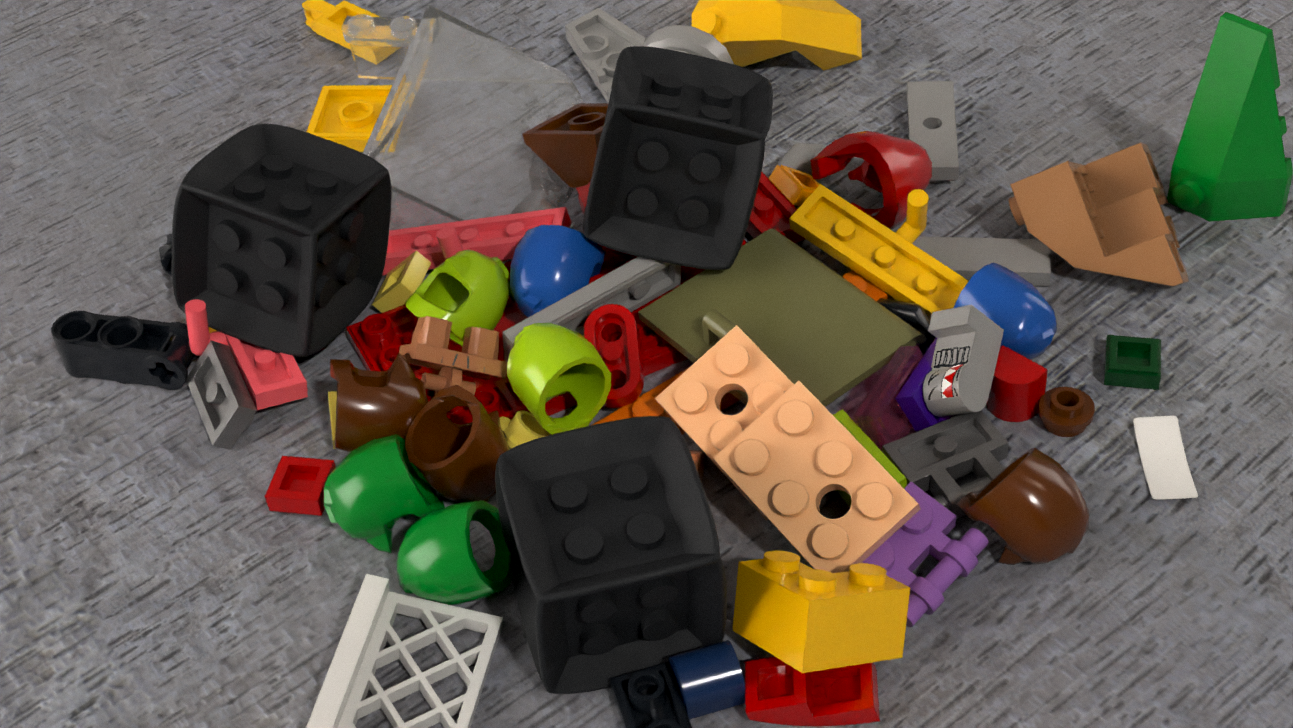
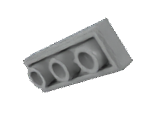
M953 81L907 82L908 139L922 146L932 162V177L929 183L936 184L942 181L958 180L959 160Z

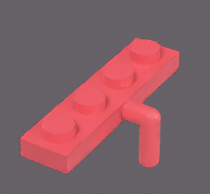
M560 207L389 230L386 261L382 276L387 275L388 272L416 250L431 262L428 270L435 269L447 258L463 250H474L491 258L498 257L504 262L513 258L516 246L527 230L540 225H559L570 228L571 220L567 208Z
M194 299L185 304L191 352L196 356H201L210 341L228 345L257 410L279 406L308 397L307 381L293 355L276 353L219 331L209 333L206 303L202 300Z

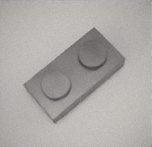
M210 341L189 373L186 381L212 445L231 450L242 432L250 427L257 409L229 346Z

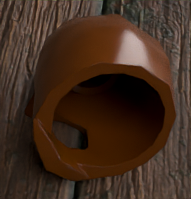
M398 353L388 370L369 371L354 367L350 360L330 359V374L332 378L337 380L335 448L351 452L373 439L398 434L405 440L408 428L416 414L428 403L424 382L415 377L409 362Z
M459 385L441 389L416 414L408 428L404 443L409 462L418 476L447 499L460 503L481 500L489 501V498L496 494L495 471L497 460L501 454L510 450L504 433L501 430L499 412L496 410L488 414L483 404L472 393ZM456 406L468 407L472 414L473 422L456 424L447 417V412Z
M1031 448L1017 458L978 494L970 492L957 503L970 519L985 522L1005 540L1006 545L998 563L1015 565L1028 561L1035 564H1045L1060 558L1066 553L1073 554L1089 526V510L1076 482L1057 461L1036 448Z

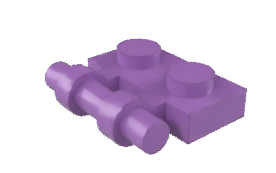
M910 482L904 489L919 504L920 510L862 563L881 566L886 569L887 576L910 587L906 625L913 627L925 613L932 615L944 602L942 594L958 576L967 577L979 563L977 556L988 545L989 541L980 530L971 527L959 541L951 540L946 535L956 526V515L913 482ZM929 554L939 561L925 578L917 577L912 573Z

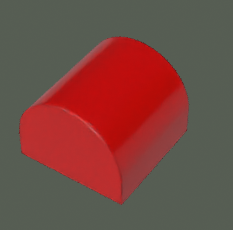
M1002 345L999 350L991 390L986 403L988 410L995 417L1007 422H1023L1033 418L1038 414L1040 398L1046 391L1048 370Z

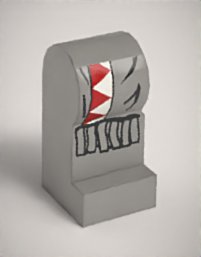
M973 305L932 312L928 332L934 335L937 341L931 365L932 371L926 375L923 383V396L926 406L933 415L938 417L981 411L986 406L989 398L1004 329Z

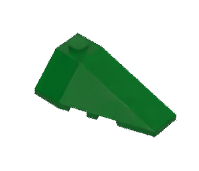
M1228 12L1220 16L1172 164L1167 196L1168 203L1209 222L1279 217L1285 212L1293 168L1291 158L1285 157L1282 136L1287 132L1285 116H1279L1275 90L1280 87V78L1272 29Z

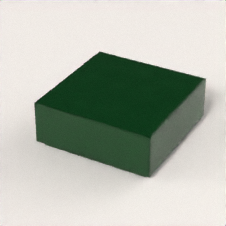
M1107 335L1104 385L1159 390L1161 380V339Z

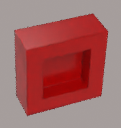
M282 456L265 494L269 511L322 516L325 509L324 486L328 476L336 467L334 460Z

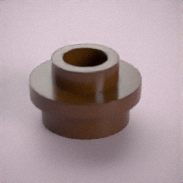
M1056 387L1048 390L1040 398L1038 413L1045 428L1052 434L1060 437H1074L1081 434L1092 422L1095 412V405L1091 397L1085 392L1072 387Z

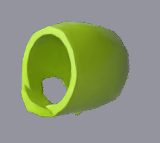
M474 250L459 251L433 269L417 290L408 298L406 307L418 319L431 316L452 322L449 339L463 346L466 328L478 327L494 330L500 321L509 298L510 273L498 257L491 258Z
M534 323L523 327V330L515 337L514 346L510 351L507 362V377L516 395L541 427L551 435L587 427L605 404L611 389V372L594 345L580 333L553 323ZM569 393L577 401V407L568 416L552 418L546 414L545 404L553 397Z

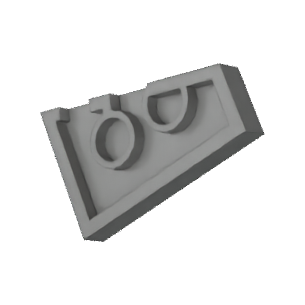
M597 8L565 25L566 37L607 103H609L613 76L621 51L626 47L642 46L646 38L600 8Z

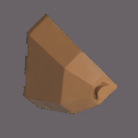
M1140 142L1086 165L1066 161L1010 184L1014 196L1009 198V205L1019 226L1025 224L1029 233L1073 267L1169 286H1178L1189 282L1186 268L1177 249L1180 248L1174 222L1170 215L1164 216L1160 206L1168 203L1147 144Z

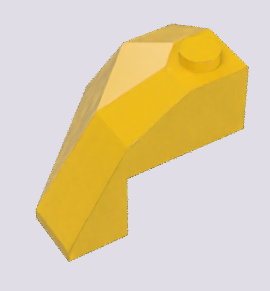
M699 0L692 12V27L713 35L726 47L734 65L741 67L795 50L823 71L862 59L861 19L834 0Z

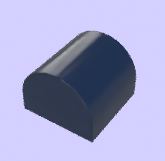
M729 640L669 657V666L689 720L746 703V688L736 652Z

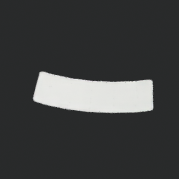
M1176 416L1134 418L1133 423L1138 450L1152 498L1154 500L1197 498L1198 493L1186 459L1178 418Z

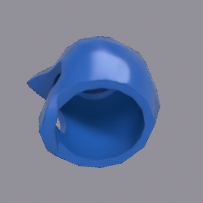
M540 225L529 229L517 244L512 258L509 297L524 316L530 317L588 285L591 277L600 274L606 252L597 243L587 239L583 233L565 226Z
M994 262L982 267L971 277L960 292L953 307L973 305L1004 329L1001 346L1004 345L1030 360L1045 352L1057 331L1054 309L1038 290L1015 272Z

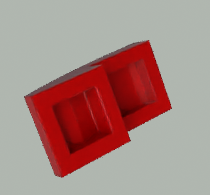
M776 657L745 661L746 715L749 720L790 726H842L880 722L877 670L874 662L801 673Z

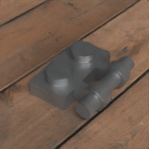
M981 410L960 414L882 446V452L906 477L907 485L913 482L924 492L930 490L935 496L933 498L954 513L956 518H959L966 514L957 503L970 492L978 494L1005 469L999 461L1007 458L1009 443ZM972 472L979 478L962 486L955 482V479Z

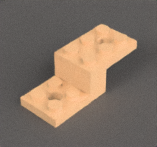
M737 325L655 398L766 521L769 520L813 569L825 570L831 573L849 571L850 565L862 563L920 510V506L914 498L800 381L793 384ZM733 390L745 392L748 395V402L743 411L736 415H725L720 412V401L727 392ZM834 490L845 491L851 496V506L844 516L837 519H829L820 514L819 505L826 493Z

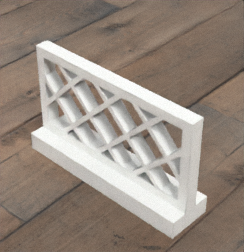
M366 574L306 728H356L358 719L379 709L383 710L393 728H429L441 722L444 728H470L502 630L503 617L390 592L389 579ZM401 614L421 619L427 630L401 641L392 626L396 615ZM462 629L485 633L481 645L462 654L458 653L447 637ZM388 641L390 647L384 649L386 642ZM437 642L448 660L422 672L410 653ZM399 659L411 678L383 690L374 676L376 669ZM475 664V667H474V670H473V673H472L471 670L469 669V666ZM457 672L467 686V692L443 704L431 684ZM368 690H370L373 696L366 699ZM420 690L432 710L404 723L392 703ZM459 713L457 722L455 723L452 716Z

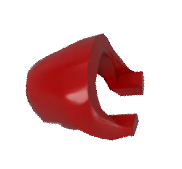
M872 131L847 134L833 141L815 158L810 160L813 179H822L845 169L854 157L864 159L865 161L859 167L848 172V177L850 180L861 181L866 186L882 193L883 207L865 209L853 202L851 204L890 230L902 224L907 216L908 194L915 189L925 191L932 177V162L922 146L909 139Z

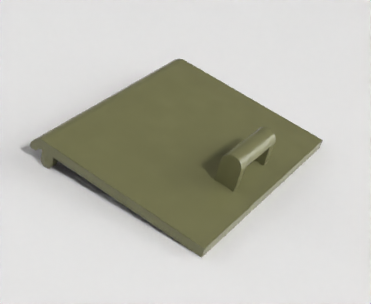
M769 229L741 246L731 268L724 270L705 269L638 311L639 320L693 363L737 325L793 384L800 381L825 407L899 355L904 356L908 360L911 359L916 353V344H922L927 341L926 336L776 229ZM740 390L729 391L747 405L748 395Z

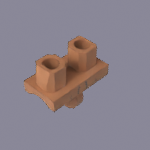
M425 316L418 319L411 344L401 345L399 349V354L409 364L440 370L438 375L425 372L421 378L425 389L435 391V395L441 389L454 385H459L475 395L476 383L462 380V375L490 380L492 376L497 378L506 377L507 362L497 360L499 352L498 331L478 327L466 328L462 352L448 349L452 322Z

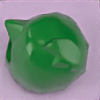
M398 434L373 439L351 451L330 473L324 486V507L330 522L337 523L352 538L365 540L377 550L392 553L393 527L396 521L408 514H414L423 518L430 512L445 507L443 501L438 500L434 488L420 478L408 459L404 444L405 440Z
M484 500L435 510L416 521L407 530L397 555L396 569L398 581L404 592L415 594L425 600L447 605H458L482 600L503 591L511 582L512 572L511 554L502 533L499 509ZM471 521H479L490 531L496 550L494 563L489 570L484 572L479 569L473 556L469 527Z

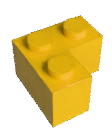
M780 550L767 551L764 553L763 559L739 561L732 631L801 673L903 658L910 587L887 576L886 569L878 565L856 563L850 565L847 572L831 573L825 570L813 569L801 563L800 556L795 553Z

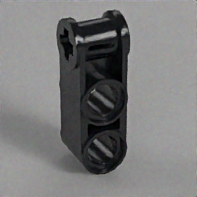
M73 311L59 317L51 328L53 339L66 372L76 378H95L117 381L123 384L134 383L158 386L167 390H177L184 385L188 378L187 368L190 362L200 357L191 352L187 324L181 322L169 323L138 319L132 316L119 317L94 314L87 311Z

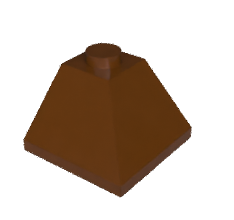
M579 103L522 133L524 143L569 187L577 188L588 185L593 173L608 103Z

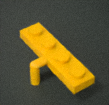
M822 184L815 189L789 218L791 230L896 300L921 305L929 320H931L932 312L953 308L960 292L968 283L967 279L913 245L914 241L925 230L927 224L928 194L924 190L915 189L908 194L906 221L896 232H893Z

